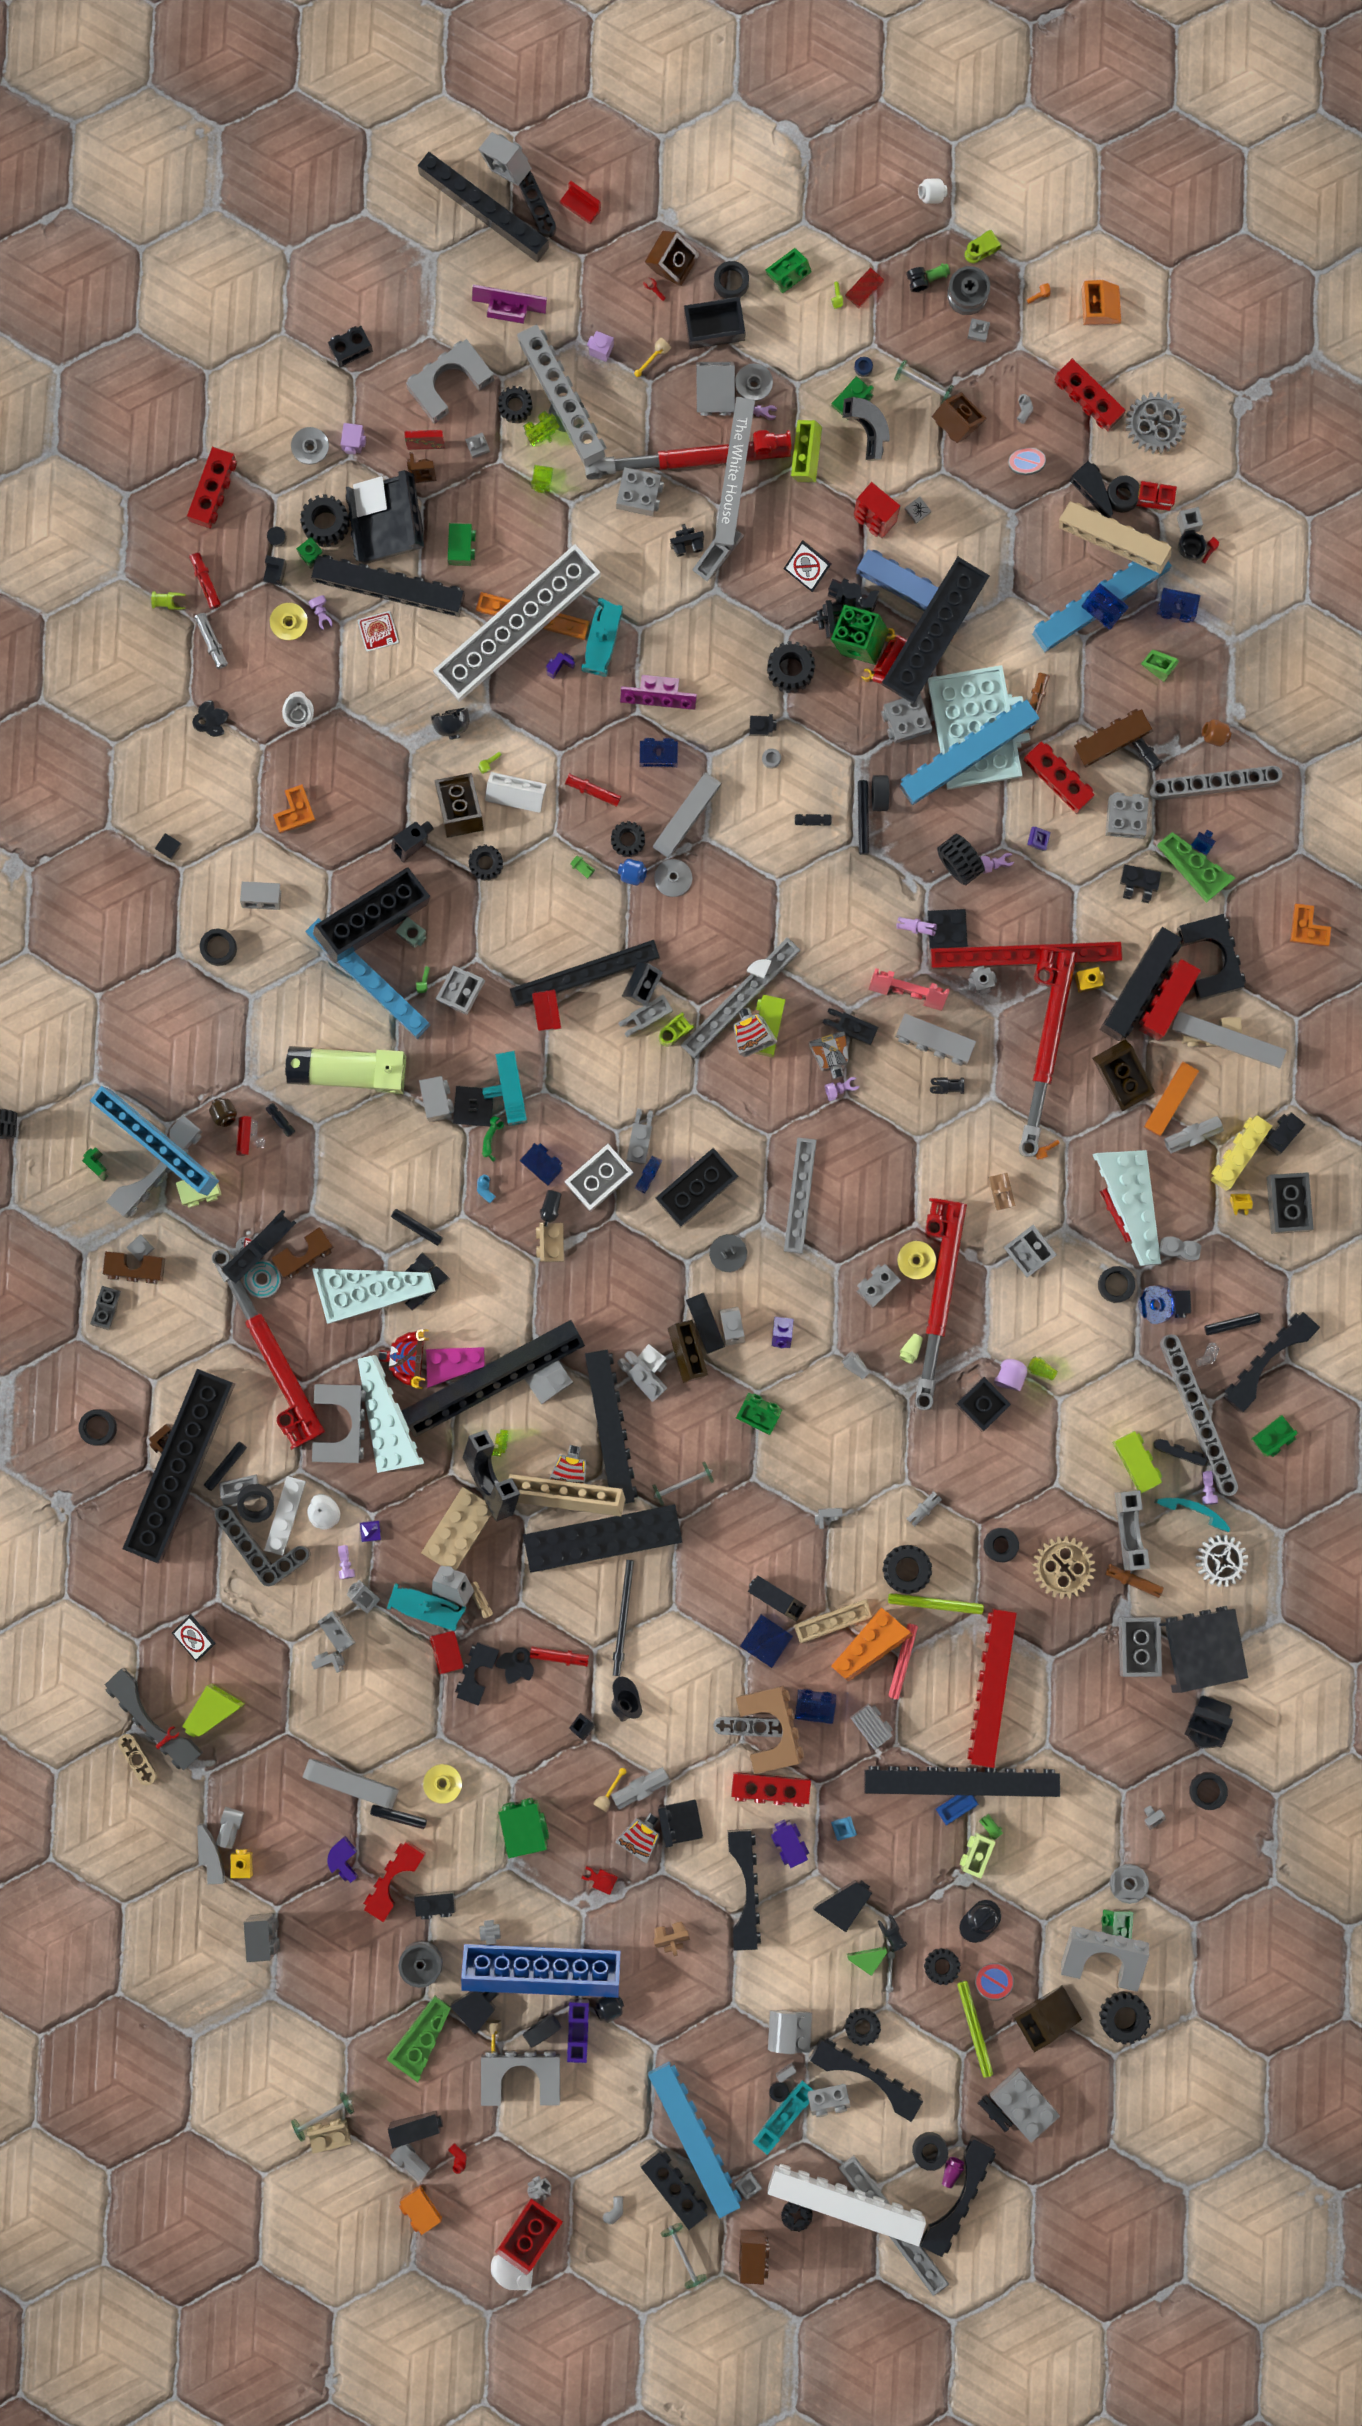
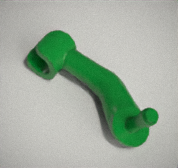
M493 1116L490 1119L491 1126L484 1137L482 1148L483 1157H489L493 1162L496 1158L491 1154V1141L496 1130L504 1127V1122L502 1121L496 1124L499 1120L498 1116Z

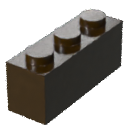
M693 1320L676 1323L668 1327L682 1382L686 1383L707 1376L708 1373Z

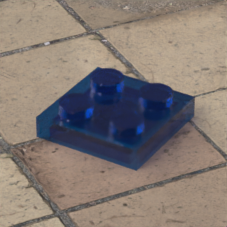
M760 1614L740 1647L772 1668L793 1635Z

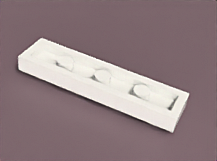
M290 1476L286 1477L264 1549L265 1551L284 1556L306 1481Z

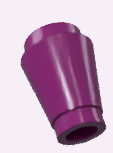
M950 2157L946 2161L942 2181L943 2186L953 2188L964 2170V2162L962 2160Z

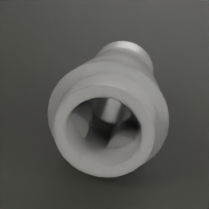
M853 1351L848 1353L842 1360L843 1367L861 1379H864L870 1373L859 1355Z

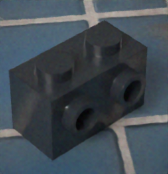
M637 963L622 997L635 1005L647 1006L663 972L649 963Z
M1292 1112L1287 1115L1283 1114L1277 1121L1279 1125L1275 1129L1271 1128L1265 1136L1267 1139L1263 1144L1277 1156L1287 1148L1306 1125Z
M455 1890L416 1894L414 1896L416 1917L421 1916V1920L433 1918L432 1915L439 1914L441 1918L451 1917L452 1913L456 1912Z

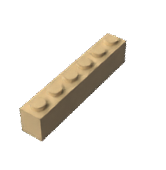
M1070 501L1059 519L1060 529L1161 574L1171 557L1172 547L1168 543L1155 540L1149 534H1142L1131 526H1124L1113 518L1104 517L1098 511H1091L1080 503Z
M509 1474V1478L513 1479L520 1492L517 1503L622 1516L625 1503L622 1489Z

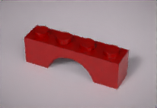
M408 1841L404 1845L402 1843L399 1844L394 1852L397 1854L395 1860H389L384 1869L387 1871L384 1878H378L373 1886L376 1888V1891L373 1895L369 1893L363 1903L366 1905L364 1911L382 1922L385 1921L395 1905L390 1895L392 1878L403 1871L415 1872L426 1852Z

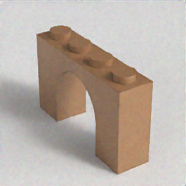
M784 1685L736 1697L740 1717L767 1712L774 1715L780 1721L783 1729V1736L777 1747L754 1752L750 1755L754 1774L800 1764L802 1758H804V1752L802 1747L798 1745L799 1732L797 1727L794 1728L792 1720L795 1719L792 1708H789L788 1701H790L788 1690H785Z

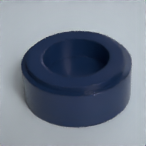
M865 356L858 358L854 365L856 374L861 377L869 376L873 370L872 360Z

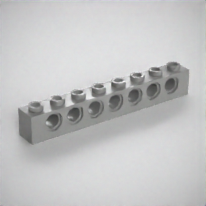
M536 324L518 333V342L584 466L586 467L604 458L605 443L602 438L598 439L596 426L594 423L590 424L588 420L590 418L585 407H581V399L578 393L573 392L571 389L573 385L569 376H564V367L560 360L556 361L554 357L556 353L553 346H548L546 342L548 338L543 329L540 330ZM536 346H541V347H542V348L539 349V350H535V349H534ZM544 362H550L549 365H542ZM553 377L559 378V379L556 380V381H551V380H550V379L553 378ZM560 393H567L564 397L558 396ZM570 408L575 409L574 412H567ZM577 424H583V425H584V426L581 427V428H576V427H575ZM585 440H592L589 444L583 443Z

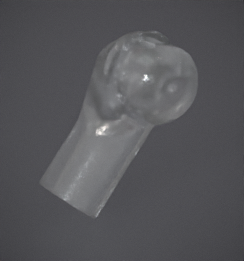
M251 1120L250 1141L255 1148L265 1147V1138L258 1137V1121Z
M1209 1343L1204 1356L1195 1359L1198 1368L1215 1362L1219 1352L1216 1343Z

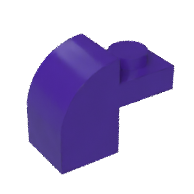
M346 1836L331 1848L327 1863L331 1873L338 1868L341 1878L345 1882L348 1880L351 1883L358 1875L346 1861L358 1850Z

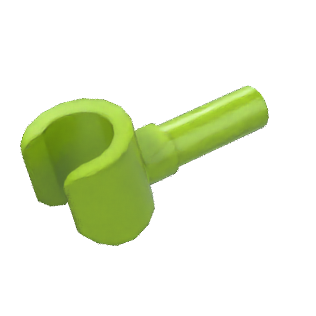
M836 281L834 282L836 297L831 298L834 309L843 306L839 282Z
M497 752L491 758L482 760L479 763L480 772L484 774L490 771L489 764L499 758L501 753Z

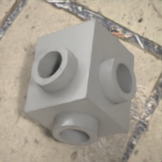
M984 966L974 968V972L970 974L968 979L970 989H973L975 994L980 993L981 995L992 992L991 989L994 988L997 982L994 971L991 972L990 967L984 968ZM985 976L986 982H981L980 977Z

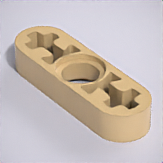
M132 1734L122 1735L118 1740L121 1752L139 1782L143 1785H151L157 1778L154 1767L136 1737ZM125 1737L127 1740H132V1742L130 1743L132 1749H134L135 1747H137L138 1749L132 1752L130 1755H128L127 1753L131 1751L128 1746H123V1743L125 1742ZM135 1754H140L143 1758V1762L140 1765H135L132 1761V1757ZM147 1764L148 1767L144 1769L147 1773H152L151 1781L148 1779L144 1780L143 1776L145 1773L143 1770L138 1772L137 1769Z

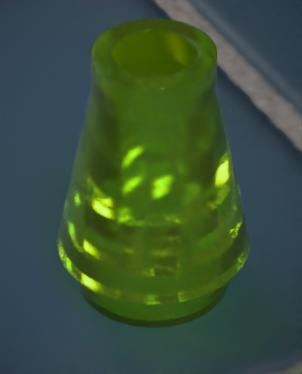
M1036 1356L1031 1359L1027 1368L1031 1371V1374L1047 1378L1051 1381L1054 1380L1058 1372L1044 1359Z

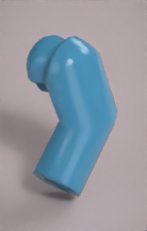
M481 1175L477 1180V1192L488 1203H491L496 1196L489 1191L490 1178L488 1175Z

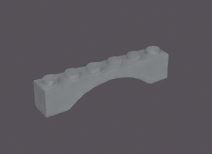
M182 1115L170 1129V1140L188 1154V1148L191 1144L195 1145L202 1136L200 1134L202 1131ZM160 1162L156 1169L142 1180L127 1186L118 1187L106 1202L123 1217H131L138 1210V1204L141 1201L145 1202L151 1194L149 1192L153 1187L157 1188L164 1180L162 1177L166 1173H171L172 1170L163 1162Z

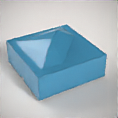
M851 1816L831 1822L837 1841L857 1835Z

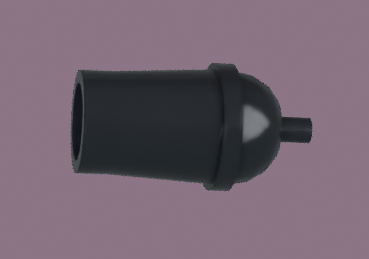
M547 1190L542 1208L540 1209V1216L545 1221V1227L548 1226V1223L555 1221L559 1215L558 1210L562 1196L559 1192Z

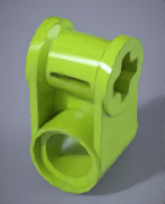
M988 230L980 237L968 243L965 251L967 262L977 263L985 257L996 253L1002 247L994 232Z
M683 1012L677 1015L660 1031L659 1042L663 1046L673 1045L695 1028L694 1025H691L686 1020ZM666 1032L671 1033L673 1039L665 1041L662 1035Z

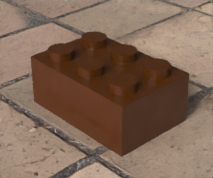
M741 2230L739 2254L740 2284L764 2285V2278L768 2279L769 2266L767 2258H769L770 2246L764 2231Z

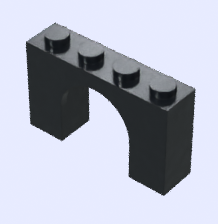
M1224 914L1183 924L1177 928L1178 935L1182 938L1180 941L1182 947L1208 941L1216 944L1224 955V966L1220 973L1195 980L1193 987L1197 1001L1238 991L1245 987V975L1239 969V965H1241L1238 954L1235 955L1233 948L1235 947V940L1229 934L1230 923L1228 918L1224 917Z
M487 1430L468 1437L463 1460L497 1522L514 1515L520 1492L512 1478L498 1482L491 1460L495 1445Z

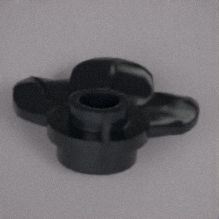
M209 700L199 706L198 714L194 716L192 725L199 732H206L212 737H218L224 734L221 725L228 719L229 713L223 709H215L214 702ZM199 720H204L205 724H200Z
M523 1647L516 1648L512 1653L502 1654L495 1665L497 1668L505 1669V1677L508 1684L516 1682L521 1676L530 1681L534 1673V1667L530 1663V1652ZM519 1653L524 1654V1660H518L517 1655Z

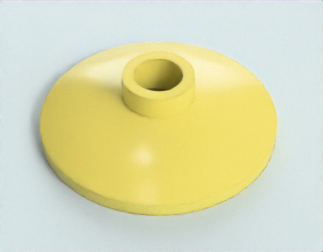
M283 603L277 606L271 613V630L280 639L295 640L302 636L307 628V615L297 604ZM292 621L293 624L291 626H287L286 622Z
M912 1241L905 1244L899 1251L897 1258L898 1267L908 1278L922 1279L933 1271L936 1264V1256L928 1244L921 1241ZM914 1257L919 1258V1264L913 1263Z
M446 1764L433 1766L427 1771L423 1780V1789L427 1797L433 1802L440 1804L453 1801L459 1795L462 1788V1779L459 1772L454 1767ZM440 1780H445L447 1785L441 1787L439 1784Z

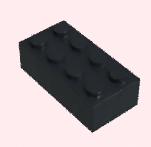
M712 1148L661 1192L655 1200L681 1229L735 1182L739 1176L720 1154Z

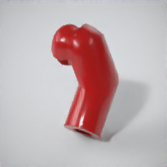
M453 2143L448 2148V2151L455 2157L452 2169L454 2173L460 2174L466 2168L467 2156Z

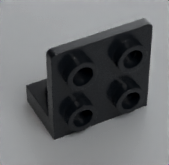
M695 1799L658 1807L665 1848L672 1847L676 1843L703 1838Z

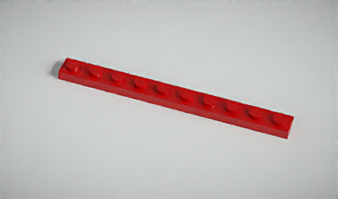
M1121 942L936 948L930 950L931 969L1037 965L1040 962L1042 950L1039 949L1040 946L1076 952L1075 963L1121 962L1122 946Z

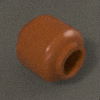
M1212 719L1203 726L1202 736L1206 743L1221 747L1231 739L1232 733L1227 723Z

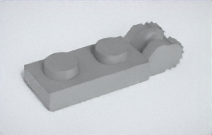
M661 995L649 1002L647 1006H643L631 1013L629 1017L618 1024L622 1027L632 1020L635 1021L637 1026L627 1030L625 1033L626 1037H629L672 1013L673 1009L665 996Z
M637 1108L627 1161L646 1164L653 1111L649 1110L647 1125L639 1124L642 1109Z
M628 1351L625 1357L630 1364L624 1358H620L617 1364L624 1372H627V1375L652 1402L655 1401L667 1387L633 1352Z

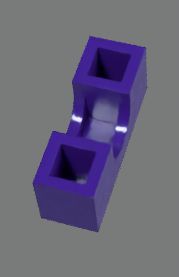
M570 1999L567 2062L587 2063L589 1999Z

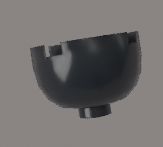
M468 708L447 710L441 716L439 713L431 715L435 731L441 736H449V740L460 738V734L469 727Z

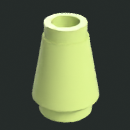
M913 1334L900 1350L901 1354L899 1357L905 1362L913 1364L918 1358L923 1338Z

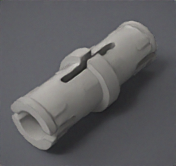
M934 1491L923 1503H919L918 1508L906 1518L911 1522L916 1517L911 1523L914 1527L926 1515L929 1516L931 1514L930 1511L942 1501L939 1496L932 1501L937 1495Z

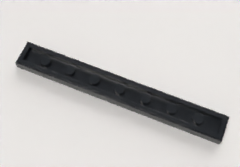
M654 940L510 988V992L515 1006L519 1007L533 1002V993L555 990L557 994L636 967L637 963H648L660 959Z

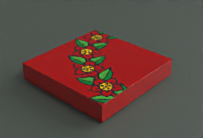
M442 430L404 432L407 450L445 449Z

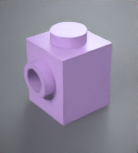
M596 331L594 336H590L587 343L589 355L607 362L614 346V338Z
M343 424L342 451L352 455L361 453L362 447H365L366 436H363L364 429L362 425Z

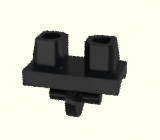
M681 524L682 530L675 531L676 537L670 539V547L674 549L676 556H685L687 554L685 546L692 545L694 553L702 552L704 542L703 531L695 533L694 527L687 529L685 524Z
M826 600V604L822 605L823 612L818 610L817 617L812 619L813 624L819 625V630L825 629L826 639L832 638L837 622H834V616H840L842 612V605L832 603V600Z

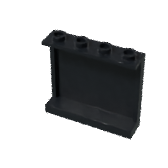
M403 470L398 472L399 476L383 480L387 509L357 517L354 489L346 487V501L349 507L348 518L351 522V537L354 542L353 553L356 561L368 564L424 548L413 473Z
M1227 1606L1217 1607L1215 1612H1211L1210 1609L1202 1610L1196 1616H1194V1613L1183 1614L1182 1619H1177V1616L1165 1618L1166 1622L1159 1623V1626H1166L1176 1684L1171 1685L1172 1693H1183L1248 1678L1235 1609H1227Z

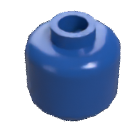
M626 859L624 864L620 863L618 874L621 875L622 882L638 886L641 882L645 881L647 868H645L644 863L641 861Z

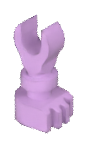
M757 405L756 407L754 406L753 414L756 417L761 415L767 420H774L776 416L769 415L768 411H776L777 408L773 405L762 408L761 405Z
M321 595L308 601L311 609H316L315 614L319 616L320 628L324 630L322 622L325 620L329 621L332 627V620L326 616V609L322 606L326 602L325 596Z
M1005 853L998 859L996 857L992 858L991 861L988 856H981L980 858L985 869L983 874L992 872V868L997 869L999 866L1010 867L1014 862L1006 863L1005 857H1009L1012 854Z
M851 1077L842 1084L841 1082L836 1083V1085L834 1083L826 1084L825 1091L828 1100H836L837 1093L842 1094L846 1090H857L859 1086L851 1087L849 1084L850 1081H854L857 1078Z
M1204 1471L1203 1482L1205 1489H1203V1492L1206 1493V1496L1202 1497V1504H1218V1496L1213 1495L1215 1488H1213L1212 1471Z
M338 1546L341 1561L339 1564L342 1567V1571H339L340 1579L355 1577V1570L350 1569L351 1562H349L348 1546Z

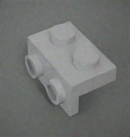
M326 1651L315 1656V1661L311 1662L314 1670L332 1662L337 1673L344 1670L343 1665H345L342 1655H338L337 1651L329 1655Z
M845 2084L808 2092L812 2116L824 2117L828 2115V2112L843 2113L847 2111V2108H850Z

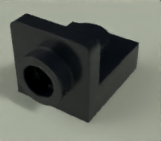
M769 714V716H750L749 736L772 737V733L776 731L777 720L773 719V714Z

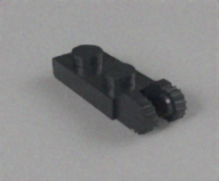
M831 1008L828 1009L827 1012L830 1015L841 1019L839 1024L829 1019H824L823 1024L836 1029L838 1032L844 1031L845 1035L871 1046L879 1027L845 1012L841 1013Z
M1156 1439L1154 1442V1448L1160 1452L1199 1466L1206 1464L1207 1459L1203 1458L1204 1454L1194 1450H1192V1453L1184 1451L1185 1447L1178 1444L1170 1446L1169 1442L1163 1439Z

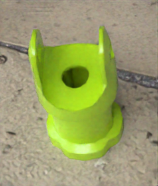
M152 591V608L185 609L186 607H176L173 599L174 596H186V594L176 592L157 594L155 591Z

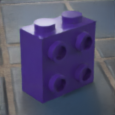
M785 1819L775 1823V1828H772L773 1834H771L776 1848L781 1847L782 1851L779 1854L784 1865L789 1864L791 1869L807 1861L806 1855L810 1853L805 1842H800L798 1839L801 1834L796 1823L791 1824L790 1820L786 1822Z

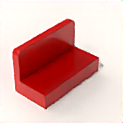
M570 181L568 183L569 189L561 198L560 204L588 224H591L601 211V202Z
M555 990L533 993L532 997L538 1030L561 1029Z
M455 1631L429 1636L439 1674L464 1667Z

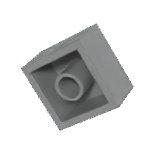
M491 132L478 149L490 171L517 186L532 169L528 163V158L522 152V147L516 142L508 141L502 134L497 135Z
M442 1076L419 1080L428 1121L434 1122L452 1118L451 1113L454 1112V1107L451 1099H448L447 1094H450L447 1080H444Z

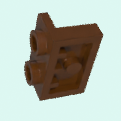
M409 452L410 459H406L409 472L414 474L415 483L437 481L433 460L421 459L415 462L413 452Z

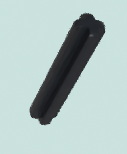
M395 1209L391 1217L436 1246L440 1245L443 1240L442 1236L400 1210Z
M1253 1313L1205 1325L1204 1330L1206 1335H1212L1260 1323L1261 1317L1259 1313Z
M238 1442L204 1483L208 1490L212 1491L246 1450L247 1447L242 1442Z
M372 1805L370 1815L420 1829H425L427 1819L378 1805Z

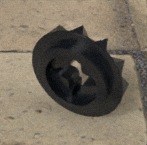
M787 2202L781 2212L782 2222L791 2231L800 2232L807 2229L812 2222V2209L791 2202ZM800 2208V2215L804 2219L798 2218L794 2223V2216L790 2213H797Z

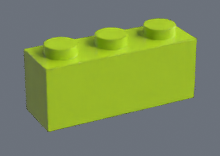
M797 420L791 476L797 482H816L822 426L816 420Z
M763 995L762 999H758L756 1010L764 1018L777 1040L785 999ZM776 1044L754 1054L773 1057Z
M1132 1431L1112 1442L1136 1489L1140 1490V1493H1144L1162 1483L1160 1479L1162 1474L1157 1467L1154 1468L1151 1462L1153 1457L1149 1450L1145 1451L1142 1445L1144 1440L1140 1433L1136 1434L1135 1431Z

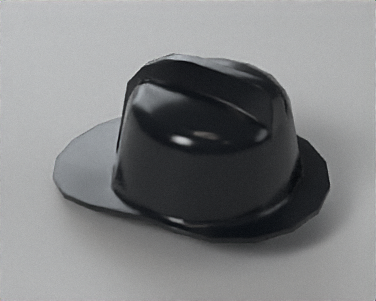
M627 1677L616 1678L612 1685L614 1698L611 1703V1709L613 1713L619 1717L621 1722L630 1718H639L642 1715V1706L636 1685Z
M990 1900L977 1902L960 1921L959 1929L963 1938L973 1943L986 1939L1001 1921L1000 1908Z

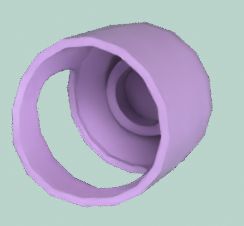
M1015 1359L1004 1360L1000 1365L1001 1370L995 1378L994 1384L999 1387L1021 1391L1027 1375L1026 1366Z

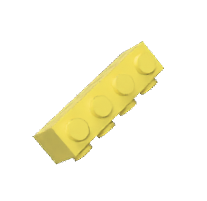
M1257 1115L1253 1118H1248L1243 1126L1245 1127L1243 1133H1238L1233 1140L1234 1146L1232 1149H1228L1223 1155L1224 1161L1222 1164L1217 1165L1211 1173L1214 1175L1211 1181L1226 1191L1231 1189L1272 1127L1271 1124Z

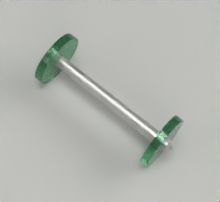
M904 359L900 367L896 368L895 381H898L903 374L944 396L941 404L951 397L954 389L953 385H950L947 392L909 373L904 370L908 362Z
M704 1461L702 1462L705 1469L704 1472L659 1492L656 1485L653 1484L652 1486L656 1493L654 1498H658L661 1506L665 1504L661 1496L702 1477L708 1476L712 1484L714 1483L711 1475L713 1470L708 1469Z
M345 2092L340 2093L343 2103L300 2126L296 2119L291 2120L294 2133H296L301 2142L305 2141L303 2130L344 2107L350 2115L354 2113V2108L351 2104L352 2100H349Z
M682 2223L669 2225L668 2228L661 2232V2236L667 2237L672 2235L692 2278L684 2286L686 2289L698 2286L707 2277L706 2274L695 2275L676 2234V2232L683 2228Z

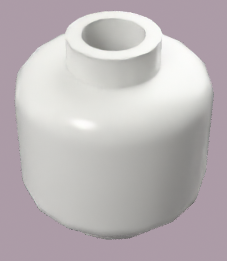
M939 178L925 179L918 188L919 198L925 204H939L947 196V186Z

